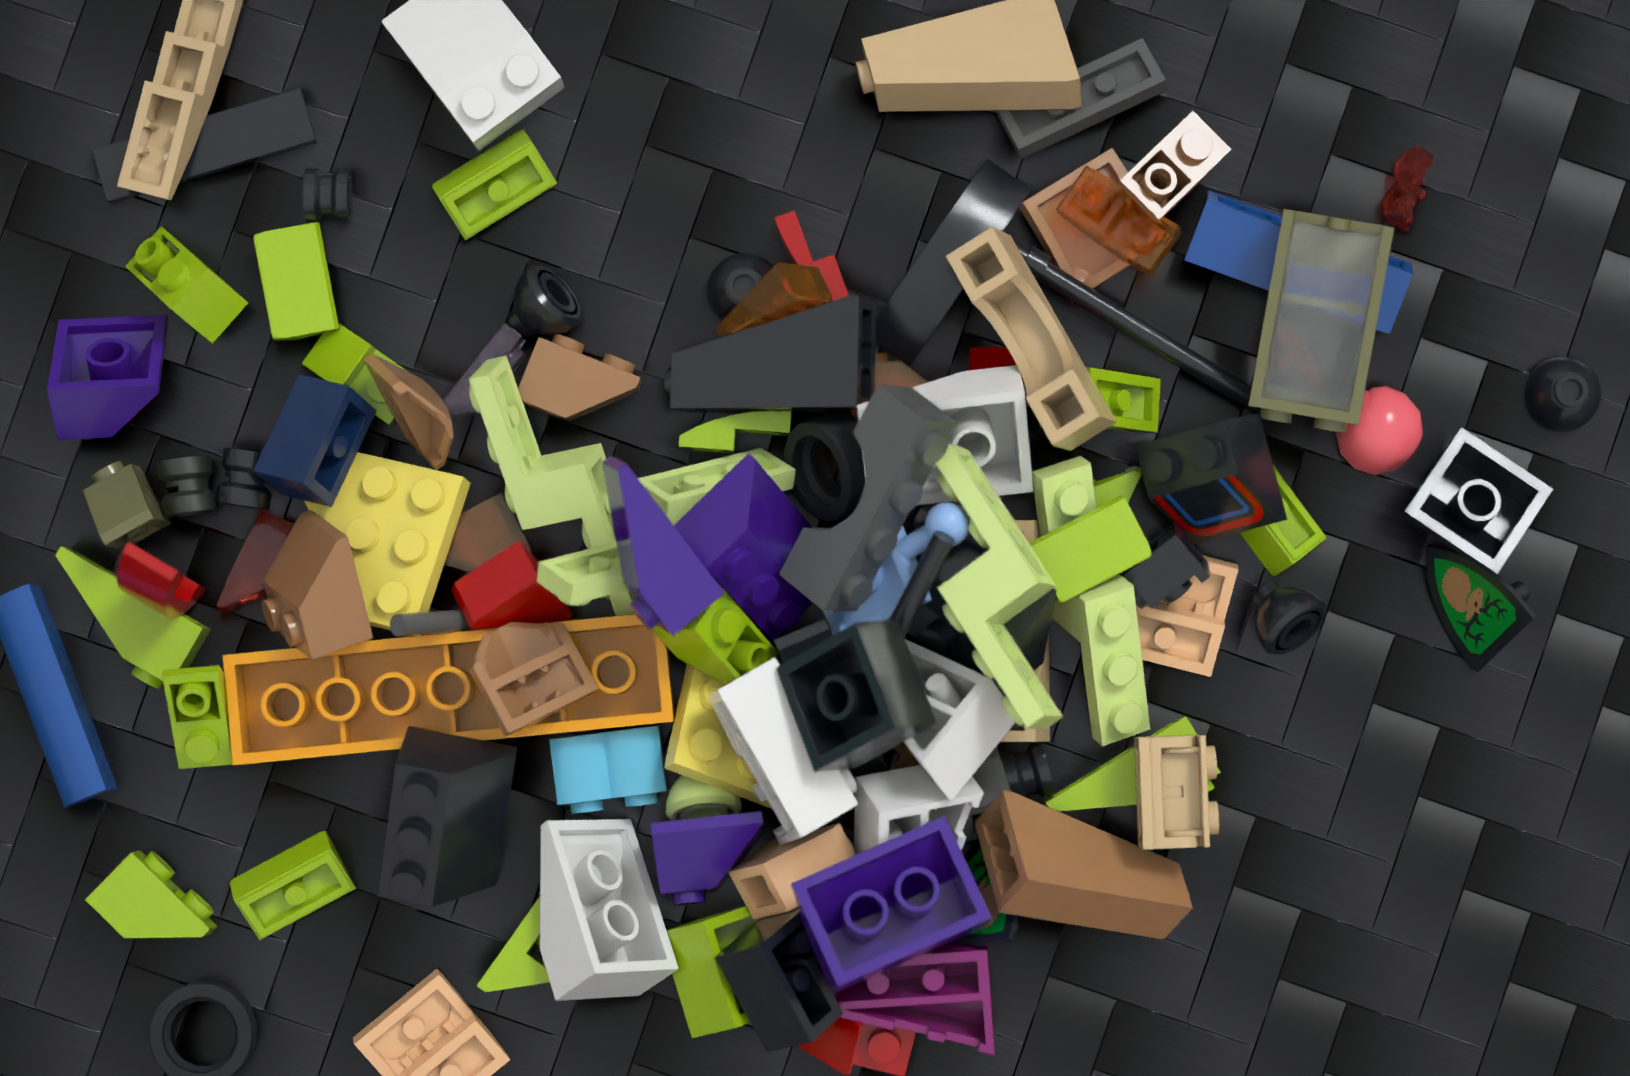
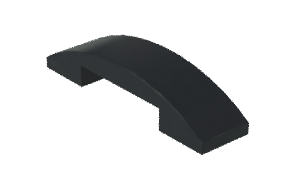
M986 160L876 319V346L908 368L912 366L964 289L946 256L990 227L1004 232L1019 210L1021 203L1031 193V188L990 160Z

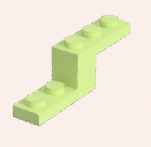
M507 356L486 360L469 378L470 400L476 412L482 415L488 432L487 446L489 454L495 463H499L506 483V502L509 509L517 514L521 529L526 530L582 518V536L588 549L616 542L602 462L606 457L601 443L541 456ZM631 592L604 596L607 600L611 601L616 616L635 614L629 606L636 599Z
M948 444L944 456L935 463L941 471L936 476L937 481L952 501L961 502L970 516L968 530L982 547L987 548L989 546L990 550L938 587V590L947 602L942 607L943 611L955 629L961 633L966 632L976 649L972 652V656L980 670L990 679L995 677L1006 696L1002 698V703L1010 717L1020 726L1025 724L1027 728L1045 730L1063 716L1004 624L1056 587V584L970 451Z
M757 448L638 479L671 523L675 525L748 453L756 459L782 492L793 489L796 469L766 450ZM616 542L544 560L538 564L537 582L558 596L562 602L569 605H585L596 598L615 593L630 592L623 581Z
M1082 456L1032 471L1040 537L1096 509L1091 463ZM1117 574L1065 602L1058 603L1055 601L1052 620L1081 643L1092 738L1101 746H1105L1150 730L1134 585L1120 574Z

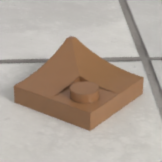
M1113 148L1033 195L1019 206L1045 253L1051 256L1050 262L1092 289L1101 286L1131 265L1167 244L1171 239L1160 221L1156 223L1118 185V182L1128 171Z

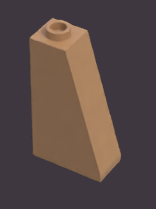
M1002 790L975 821L995 901L1000 913L1164 940L1193 909L1179 863L1147 849L1143 850L1133 843L1017 793Z

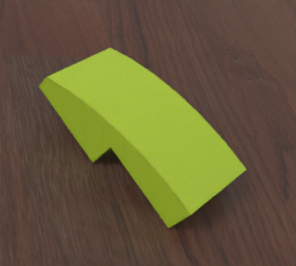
M773 410L755 411L715 419L679 436V448L686 451L734 454L736 433L788 436L791 430L792 413L791 411Z

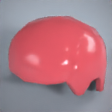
M1387 386L1373 387L1369 391L1365 390L1359 424L1348 423L1346 433L1336 432L1340 454L1354 469L1371 475H1379L1396 471L1414 455L1423 436L1420 410L1405 393Z

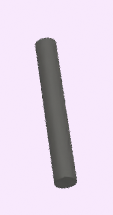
M461 610L395 614L390 620V629L395 636L471 631Z

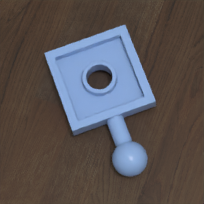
M943 502L935 505L928 512L924 526L909 535H906L902 525L897 535L898 541L894 550L884 559L872 582L873 588L869 597L859 606L858 610L823 611L832 635L856 622L889 620L918 565L915 557L925 551L934 532L942 531L953 537L955 540L953 546L958 545L966 538L969 532V517L966 511L955 503ZM929 592L922 605L932 600Z

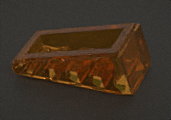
M778 262L715 330L718 337L721 338L826 304L832 299V295L818 267Z

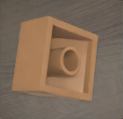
M312 510L300 513L263 580L268 599L262 601V611L267 625L272 632L277 631L280 633L290 647H297L313 660L372 639L373 635L348 536Z

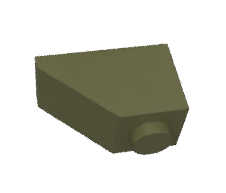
M121 461L112 463L93 474L92 478L95 484L83 490L99 536L106 546L124 550L128 542L134 545L171 524L168 517H163L162 505L141 467L129 464L124 467Z

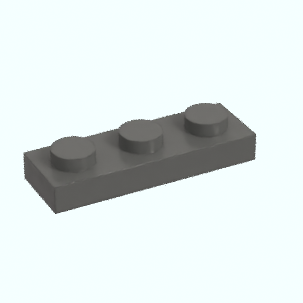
M1141 38L1077 68L1081 86V107L1074 109L997 110L998 118L1020 159L1167 91L1166 79L1144 39Z

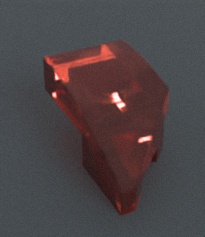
M264 510L260 511L217 603L218 611L227 613L235 610L236 605L261 597L268 599L263 580L293 528V523Z

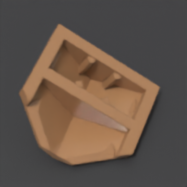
M374 354L364 358L363 361L406 442L434 470L444 466L454 436L452 420L443 400L422 378Z
M510 622L483 635L469 669L504 736L537 724L599 689L564 623L551 622L549 624Z

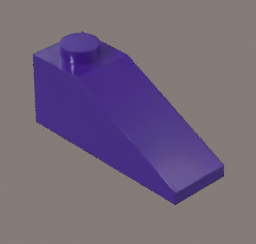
M609 456L602 462L623 581L636 598L629 606L648 629L651 630L658 626L674 636L725 592L629 466Z

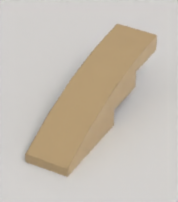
M182 0L174 33L168 31L165 33L153 82H144L117 184L118 187L172 200L211 106L230 49L243 0Z

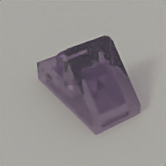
M504 323L443 400L448 408L451 419L482 416L481 413L476 412L471 403L469 378L486 360L507 356L513 373L524 359L526 353L520 350L526 340L508 324Z

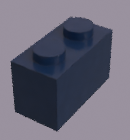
M299 374L289 396L284 402L283 409L273 430L261 450L260 457L253 471L282 495L332 507L377 410L350 386Z

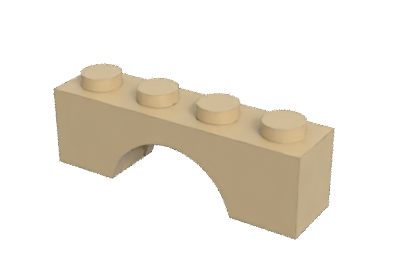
M990 227L946 256L971 302L988 319L1012 355L1025 383L1026 399L1052 446L1071 451L1117 422L1011 235Z

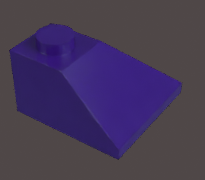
M167 315L58 320L47 386L57 440H89L113 437L159 393L168 328Z
M762 811L651 823L661 896L663 898L673 897V906L705 903V893L717 892L729 878L728 872L742 862L765 833Z

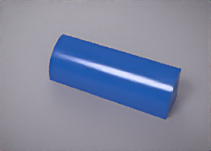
M1208 190L1193 229L1184 260L1269 291L1282 216ZM1389 256L1376 330L1390 334L1413 277L1412 264ZM1290 263L1285 293L1343 303L1355 300L1360 306H1366L1371 277ZM1312 306L1363 325L1365 316L1363 314L1350 317L1344 311Z
M26 584L1 595L0 640L64 808L118 789L42 586Z

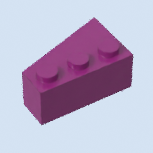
M952 941L833 994L844 1013L840 1016L841 1018L890 1030L897 1027L926 1034L927 1039L943 1043L946 1039L978 1047L980 1052L995 1055L988 947L964 946Z

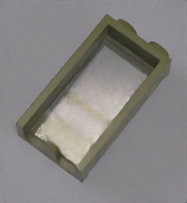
M1289 209L1283 210L1249 406L1260 408V418L1291 423L1293 414L1315 417L1313 427L1346 433L1348 423L1359 424L1395 227Z

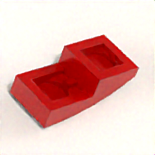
M795 210L775 217L774 225L791 261L810 287L826 303L849 296L834 254L813 262Z

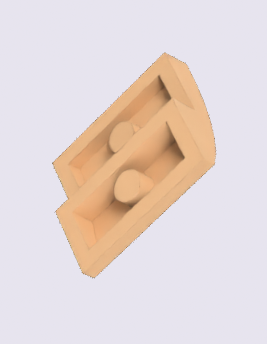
M1203 556L1209 563L1210 577L1201 583L1194 575L1190 578L1192 586L1174 602L1167 604L1162 600L1153 608L1147 605L1143 609L1136 605L1142 660L1211 677L1225 628L1224 620L1239 569L1238 564Z
M438 969L434 970L353 1037L354 1045L382 1076H491L510 1061L508 1054Z

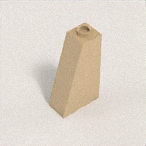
M1005 0L861 39L865 60L856 62L857 73L863 93L874 92L879 112L1074 109L1082 106L1080 77L1055 0Z

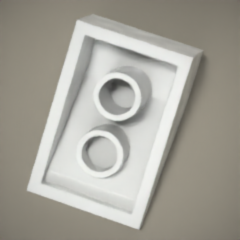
M409 0L381 21L478 152L565 88L561 76L502 0Z
M1017 365L962 371L912 387L957 422L948 439V444L970 451L998 496L1033 492L1025 390ZM869 401L857 405L858 420H860ZM862 452L863 466H864V476H865V479H866L865 460H864V456H863V452ZM936 464L923 486V494L917 505L952 501L937 481L936 476L941 471Z
M631 819L551 820L541 825L540 951L556 1001L640 996L679 969Z

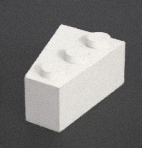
M906 640L937 724L903 743L951 802L1015 724V721L1004 708L1002 703L1004 696L992 679Z
M773 658L710 694L708 698L736 756L739 758L743 756L757 781L751 787L758 801L762 803L768 800L782 826L773 830L779 845L802 838L857 806L858 802L853 795L857 791V785L848 768L814 772L776 670L780 665L776 658Z
M921 765L855 777L857 785L855 799L858 805L855 806L854 851L857 855L943 816L946 817L960 850H962L966 840V836L962 832L971 808H978L984 792L975 779L971 777L950 802Z

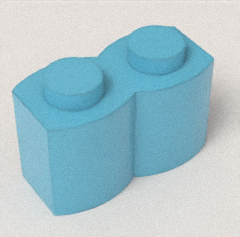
M661 725L549 739L557 805L570 804L571 814L604 810L603 799L624 797L625 807L658 803V792L669 790L667 772L664 768L665 756Z

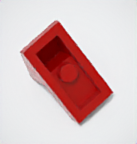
M839 1017L813 1042L799 1045V1048L845 1075L850 1076L852 1065L854 1064L898 1076H905L916 1032L897 1027L890 1030Z

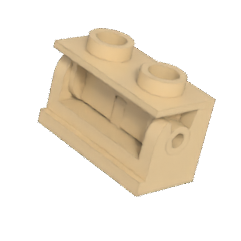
M1206 735L1134 737L1138 847L1143 850L1191 848L1197 846L1210 847V835H1218L1219 833L1217 801L1208 802L1207 779H1216L1217 776L1215 746H1206Z

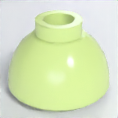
M683 775L673 783L666 801V815L672 821L738 814L742 810V802L739 796Z

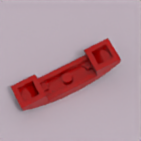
M130 542L124 548L117 572V585L121 591L169 619L181 616L201 598L205 588L188 579L179 571Z

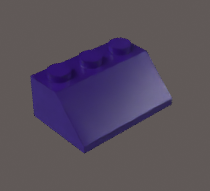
M748 453L674 527L719 586L728 593L747 617L774 642L785 630L795 625L801 614L812 604L811 600L780 576L779 573L803 527H813L756 459Z
M945 816L791 883L808 939L833 994L981 929L992 919Z

